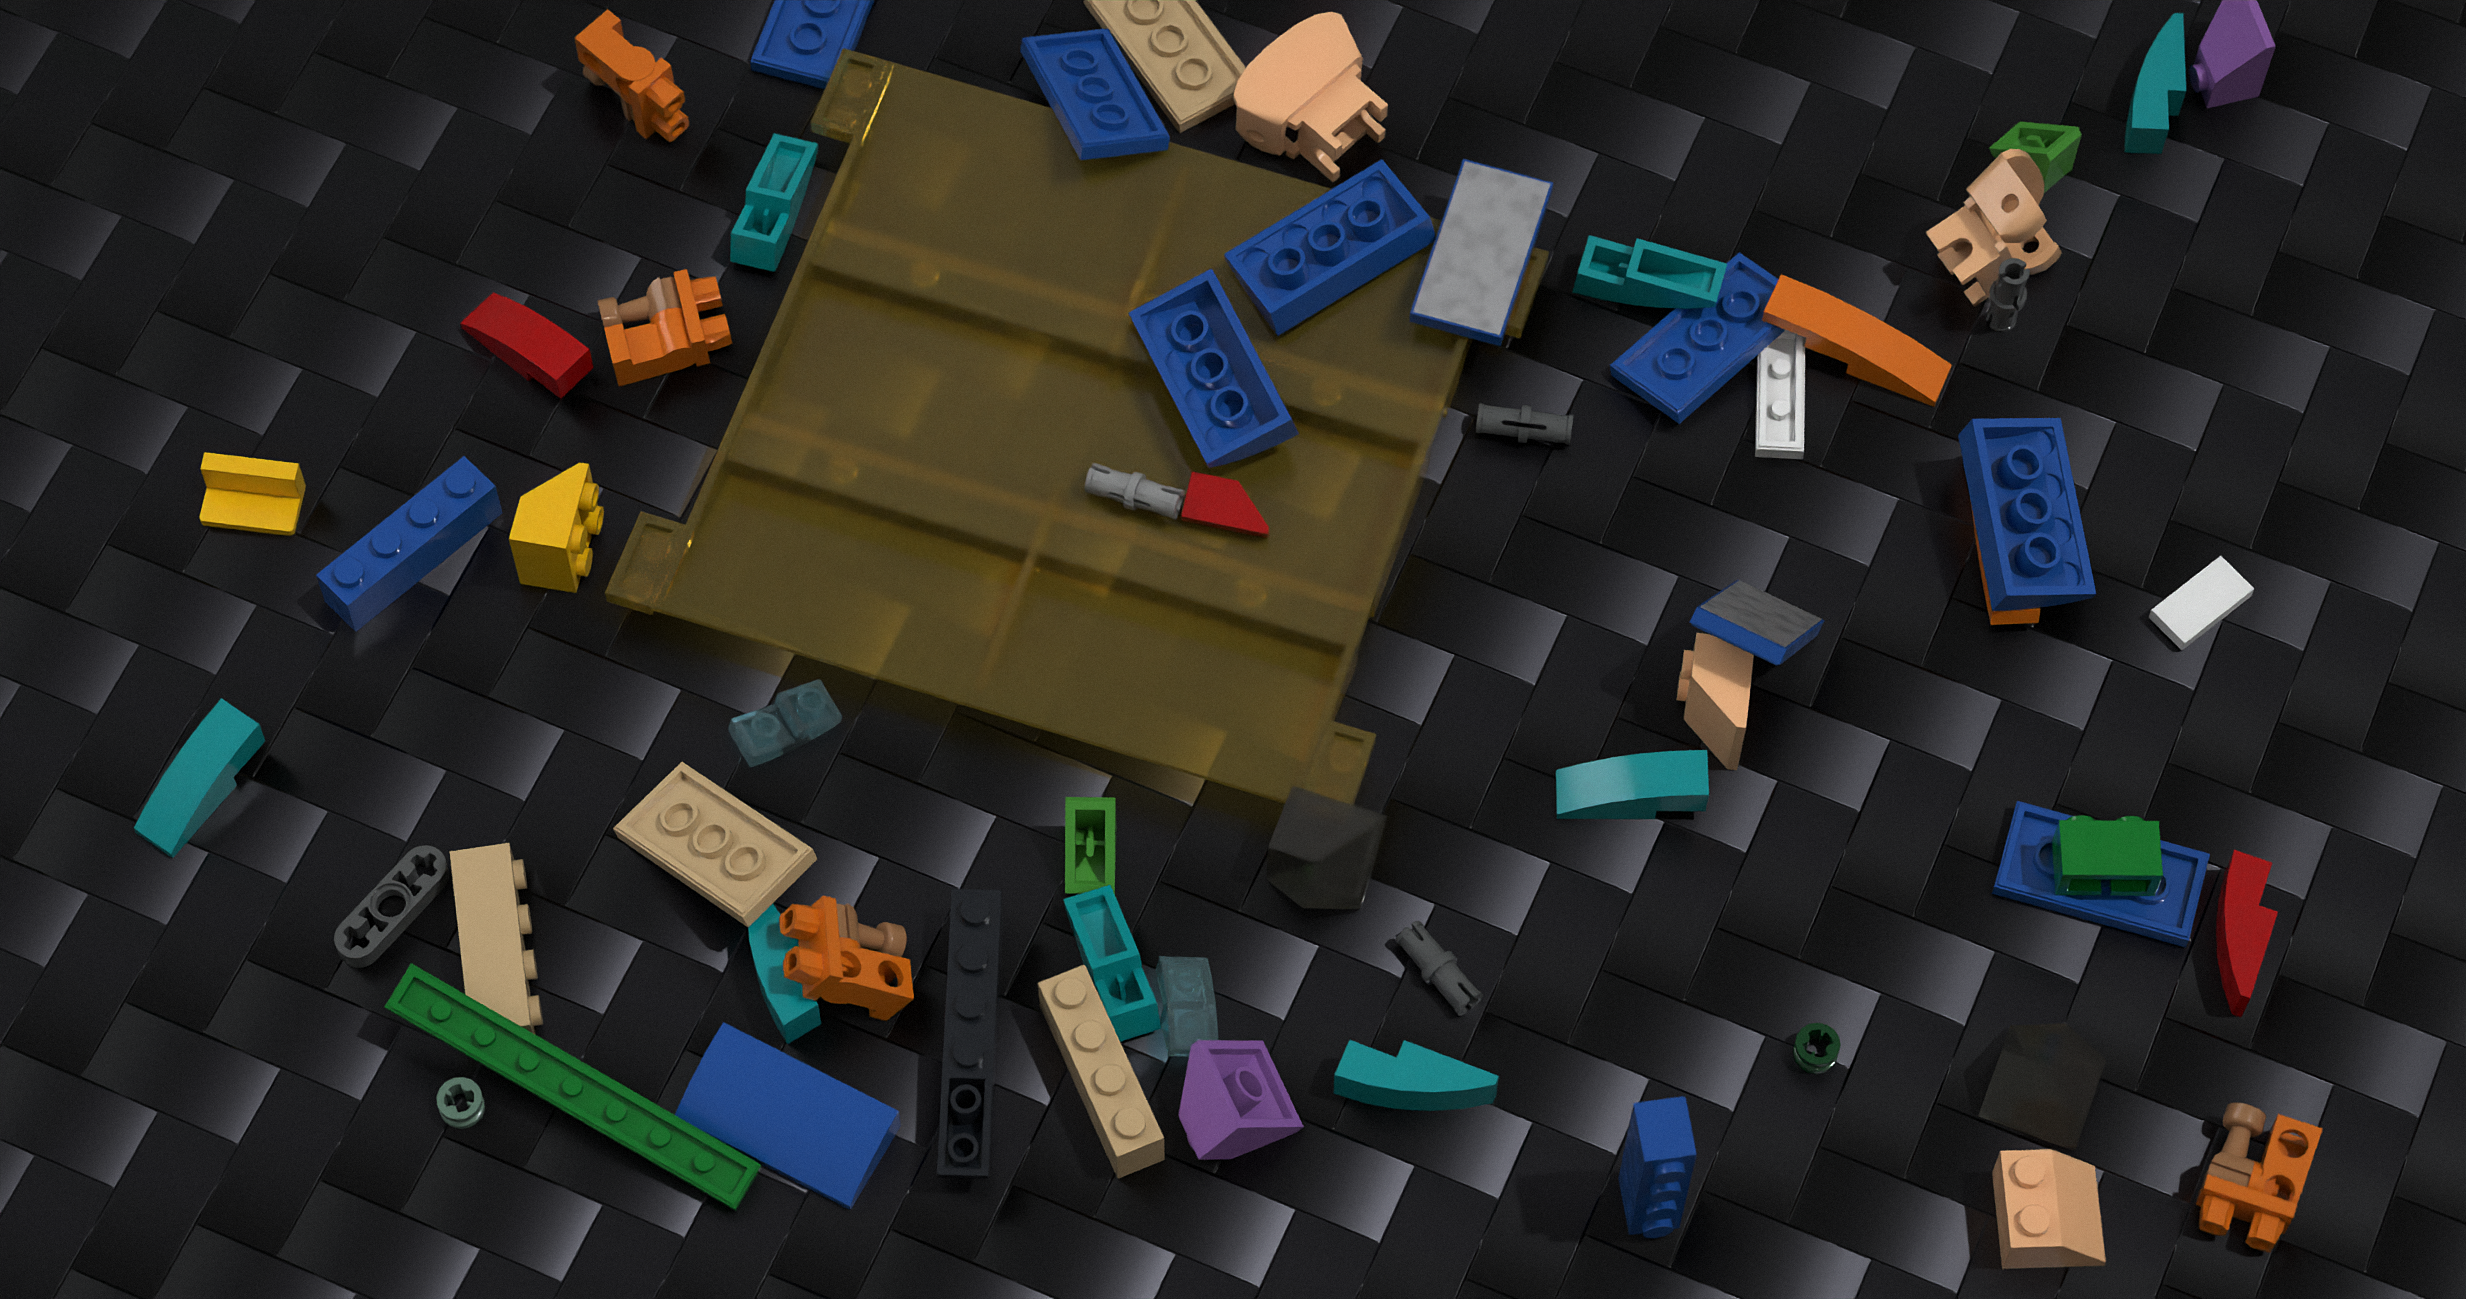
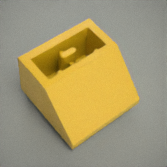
M579 462L520 497L509 536L520 584L577 593L581 576L587 577L589 575L593 557L592 548H589L592 534L599 535L604 518V508L598 506L597 503L599 485L593 483L589 464Z

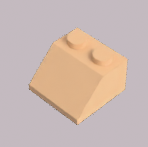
M1696 633L1693 651L1684 650L1676 700L1686 701L1684 711L1685 722L1727 769L1737 770L1747 725L1754 655L1711 634Z
M2052 1149L2000 1151L1992 1176L2002 1269L2104 1266L2106 1259L2095 1166Z

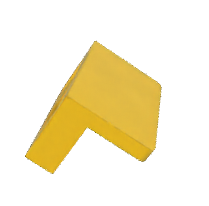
M204 452L200 470L207 488L199 516L202 525L286 536L294 535L306 489L299 463Z

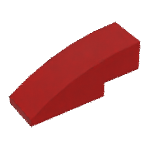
M492 293L460 323L463 330L526 380L530 381L532 378H535L560 399L593 369L591 353L588 347L547 318L502 295Z
M2234 850L2226 867L2218 898L2216 944L2222 985L2231 1013L2242 1017L2251 998L2278 912L2259 905L2272 862Z

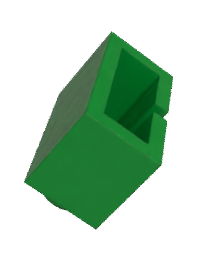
M2083 815L2059 820L2052 839L2055 895H2101V879H2109L2110 896H2155L2163 877L2159 821H2144V819L2137 816H2125L2115 821H2100Z

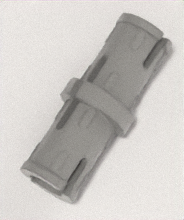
M1098 463L1092 464V468L1089 469L1085 481L1086 493L1121 502L1124 508L1134 511L1140 508L1159 513L1174 520L1178 518L1185 498V491L1183 489L1165 486L1148 480L1143 473L1134 472L1133 474H1128L1110 469Z

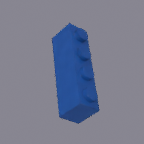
M463 456L316 574L324 601L357 632L502 514L496 486Z
M1685 1096L1633 1103L1619 1173V1183L1629 1235L1643 1233L1644 1237L1657 1238L1672 1233L1673 1229L1680 1228L1697 1156Z

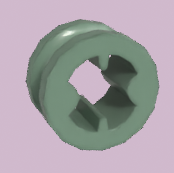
M464 1077L452 1078L440 1087L436 1096L437 1106L444 1122L449 1126L458 1129L469 1128L482 1118L485 1102L479 1086L474 1081ZM458 1094H464L466 1100L474 1099L473 1103L467 1102L469 1109L463 1112H458L455 1106H448V1103L455 1104L453 1097Z

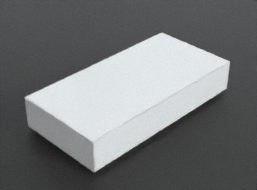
M2220 556L2151 610L2149 618L2181 650H2184L2249 599L2253 594L2254 588Z

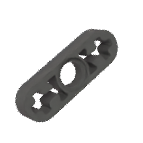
M422 845L410 850L338 926L334 934V943L339 957L345 964L355 968H362L373 964L445 888L449 881L450 873L445 856L439 849L429 845ZM433 863L435 874L432 877L423 874L418 878L416 867L422 865L427 868ZM412 885H414L416 896H413L409 889ZM389 896H399L406 901L404 910L394 917H386L378 912L382 900ZM371 917L374 923L383 931L380 932L376 925L371 928L367 918ZM354 936L361 939L365 936L368 946L364 949L360 946H355L351 949L349 938Z

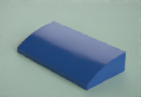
M1381 159L1226 252L1224 257L1252 302L1278 336L1433 243L1436 236L1430 216Z
M1212 268L1128 312L1209 468L1252 456L1299 435L1291 416Z
M2061 418L1971 419L1958 434L1992 611L2041 608L2093 598L2096 595Z
M724 1022L701 1059L675 1113L677 1117L750 1159L849 1210L853 1207L901 1127L898 1110Z

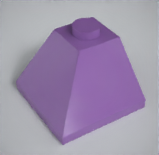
M2222 0L2199 46L2194 65L2190 66V81L2194 91L2201 92L2207 108L2255 98L2260 95L2276 46L2257 0Z
M1197 1040L1191 1045L1178 1116L1187 1133L1188 1143L1195 1151L1199 1160L1233 1159L1292 1135L1304 1127L1263 1041Z

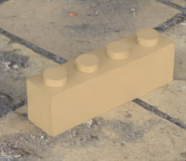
M509 843L450 851L465 994L535 1034L534 1026L543 1025L539 995H530L529 980L538 979L534 950H525L524 935L532 934V923L528 904L520 905L518 890L527 889L523 859L514 860Z
M1085 964L1039 982L1040 1008L1117 1178L1119 1179L1165 1160L1163 1134Z

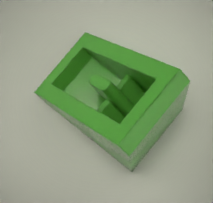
M2020 121L1994 143L1989 150L1995 158L2009 149H2021L2028 153L2042 174L2045 193L2072 170L2082 134L2079 128L2075 126Z
M1066 797L1065 893L1082 894L1111 885L1115 894L1116 798Z

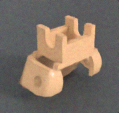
M1334 12L1316 14L1297 23L1280 35L1246 67L1237 81L1233 96L1237 107L1236 131L1245 141L1255 148L1270 154H1278L1280 156L1286 151L1285 155L1292 159L1301 154L1332 182L1340 176V168L1334 161L1366 133L1377 143L1384 139L1385 129L1368 112L1381 122L1387 117L1388 104L1360 81L1363 58L1341 14ZM1287 126L1295 131L1299 128L1298 140L1295 143L1285 136Z
M2009 149L2002 152L1966 188L1970 197L1964 201L1965 206L1926 232L1939 251L1938 256L1951 275H1956L1962 285L1976 277L1977 282L1964 291L1974 307L1988 298L1990 287L1998 279L1999 267L2003 261L2010 258L2020 259L2027 264L2024 270L2029 268V275H2034L2048 269L2062 254L2057 243L2052 241L2043 228L2047 220L2038 206L2044 194L2045 185L2042 174L2030 155L2021 149ZM2028 242L2039 244L2035 252L2026 253L2023 251L2024 245Z

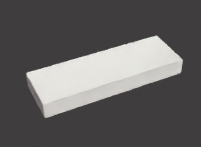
M1787 330L1757 355L1755 457L1803 459L1805 337Z

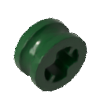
M1811 1023L1801 1028L1796 1036L1793 1048V1056L1797 1065L1804 1071L1813 1074L1825 1073L1830 1070L1836 1063L1841 1044L1838 1034L1833 1028L1822 1023ZM1810 1040H1819V1046L1822 1042L1827 1044L1824 1057H1815V1051L1811 1055L1806 1052Z

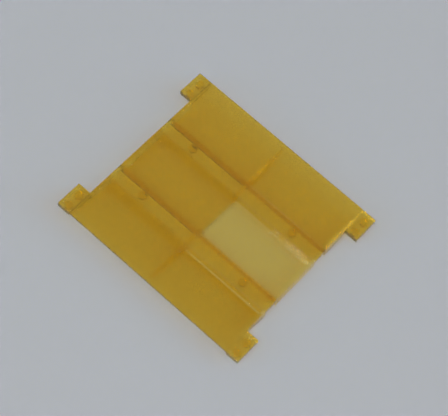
M843 48L811 120V129L813 133L851 144L686 525L640 511L605 591L607 602L650 615L657 611L1298 807V813L1346 827L1376 743V734L1341 724L1334 720L1358 663L1359 644L1369 617L1375 616L1431 461L1433 440L1441 418L1447 417L1472 338L1409 322L1410 312L1434 242L1277 336L1226 262L1224 254L1330 191V188L1169 142L1168 150L1080 160L1052 108ZM1431 218L1435 236H1437L1442 221ZM1533 248L1505 334L1521 338L1548 263L1549 251ZM1212 268L1291 416L1299 435L1252 456L1209 468L1128 312ZM1093 463H1098L1110 469L1128 474H1133L1134 472L1143 473L1148 480L1165 486L1183 489L1185 491V498L1192 471L1237 480L1269 526V538L1182 521L1183 507L1180 514H1178V518L1175 520L1149 510L1137 508L1133 511L1126 509L1121 502L1086 493L1085 481L1088 471L1092 468Z

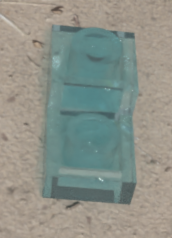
M818 679L777 693L773 705L732 718L728 731L751 768L815 739L839 724L842 720V715L822 681Z
M1159 956L1155 971L1164 1005L1160 1024L1168 1056L1189 1057L1191 1045L1197 1040H1218L1216 1002L1208 958Z

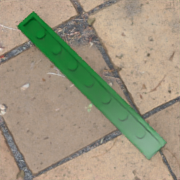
M412 963L384 1006L386 1010L735 1211L762 1168L761 1164Z

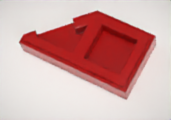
M1191 472L1181 514L1182 521L1269 538V526L1239 481Z

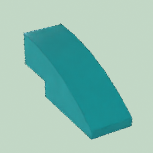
M2174 13L2158 33L2146 55L2132 96L2126 123L2125 152L2162 154L2169 131V115L2179 116L2186 93L2183 13Z
M774 133L746 188L745 206L731 232L730 262L775 272L798 217L818 153V143Z
M1589 235L1573 293L1612 302L1658 308L1691 309L1715 307L1727 264L1638 238L1633 248Z
M221 698L199 724L161 778L134 826L135 832L174 858L237 786L234 776L265 742L259 723Z
M1707 750L1665 751L1611 757L1558 769L1555 774L1557 819H1655L1656 811H1706L1709 798Z
M1111 885L1063 899L1081 958L1119 1041L1121 1042L1161 1029L1156 999L1143 971L1139 951Z
M772 904L748 927L749 942L760 990L773 1021L786 1043L789 1044L819 1026L821 1018L817 1002L803 998L802 983L784 978L783 961L785 955L794 946L799 947L798 939L786 937L780 933L779 917L781 914Z
M1349 1040L1334 1075L1333 1094L1366 1104L1394 1109L1421 1111L1465 1109L1492 1104L1497 1093L1499 1076L1405 1040L1397 1058Z

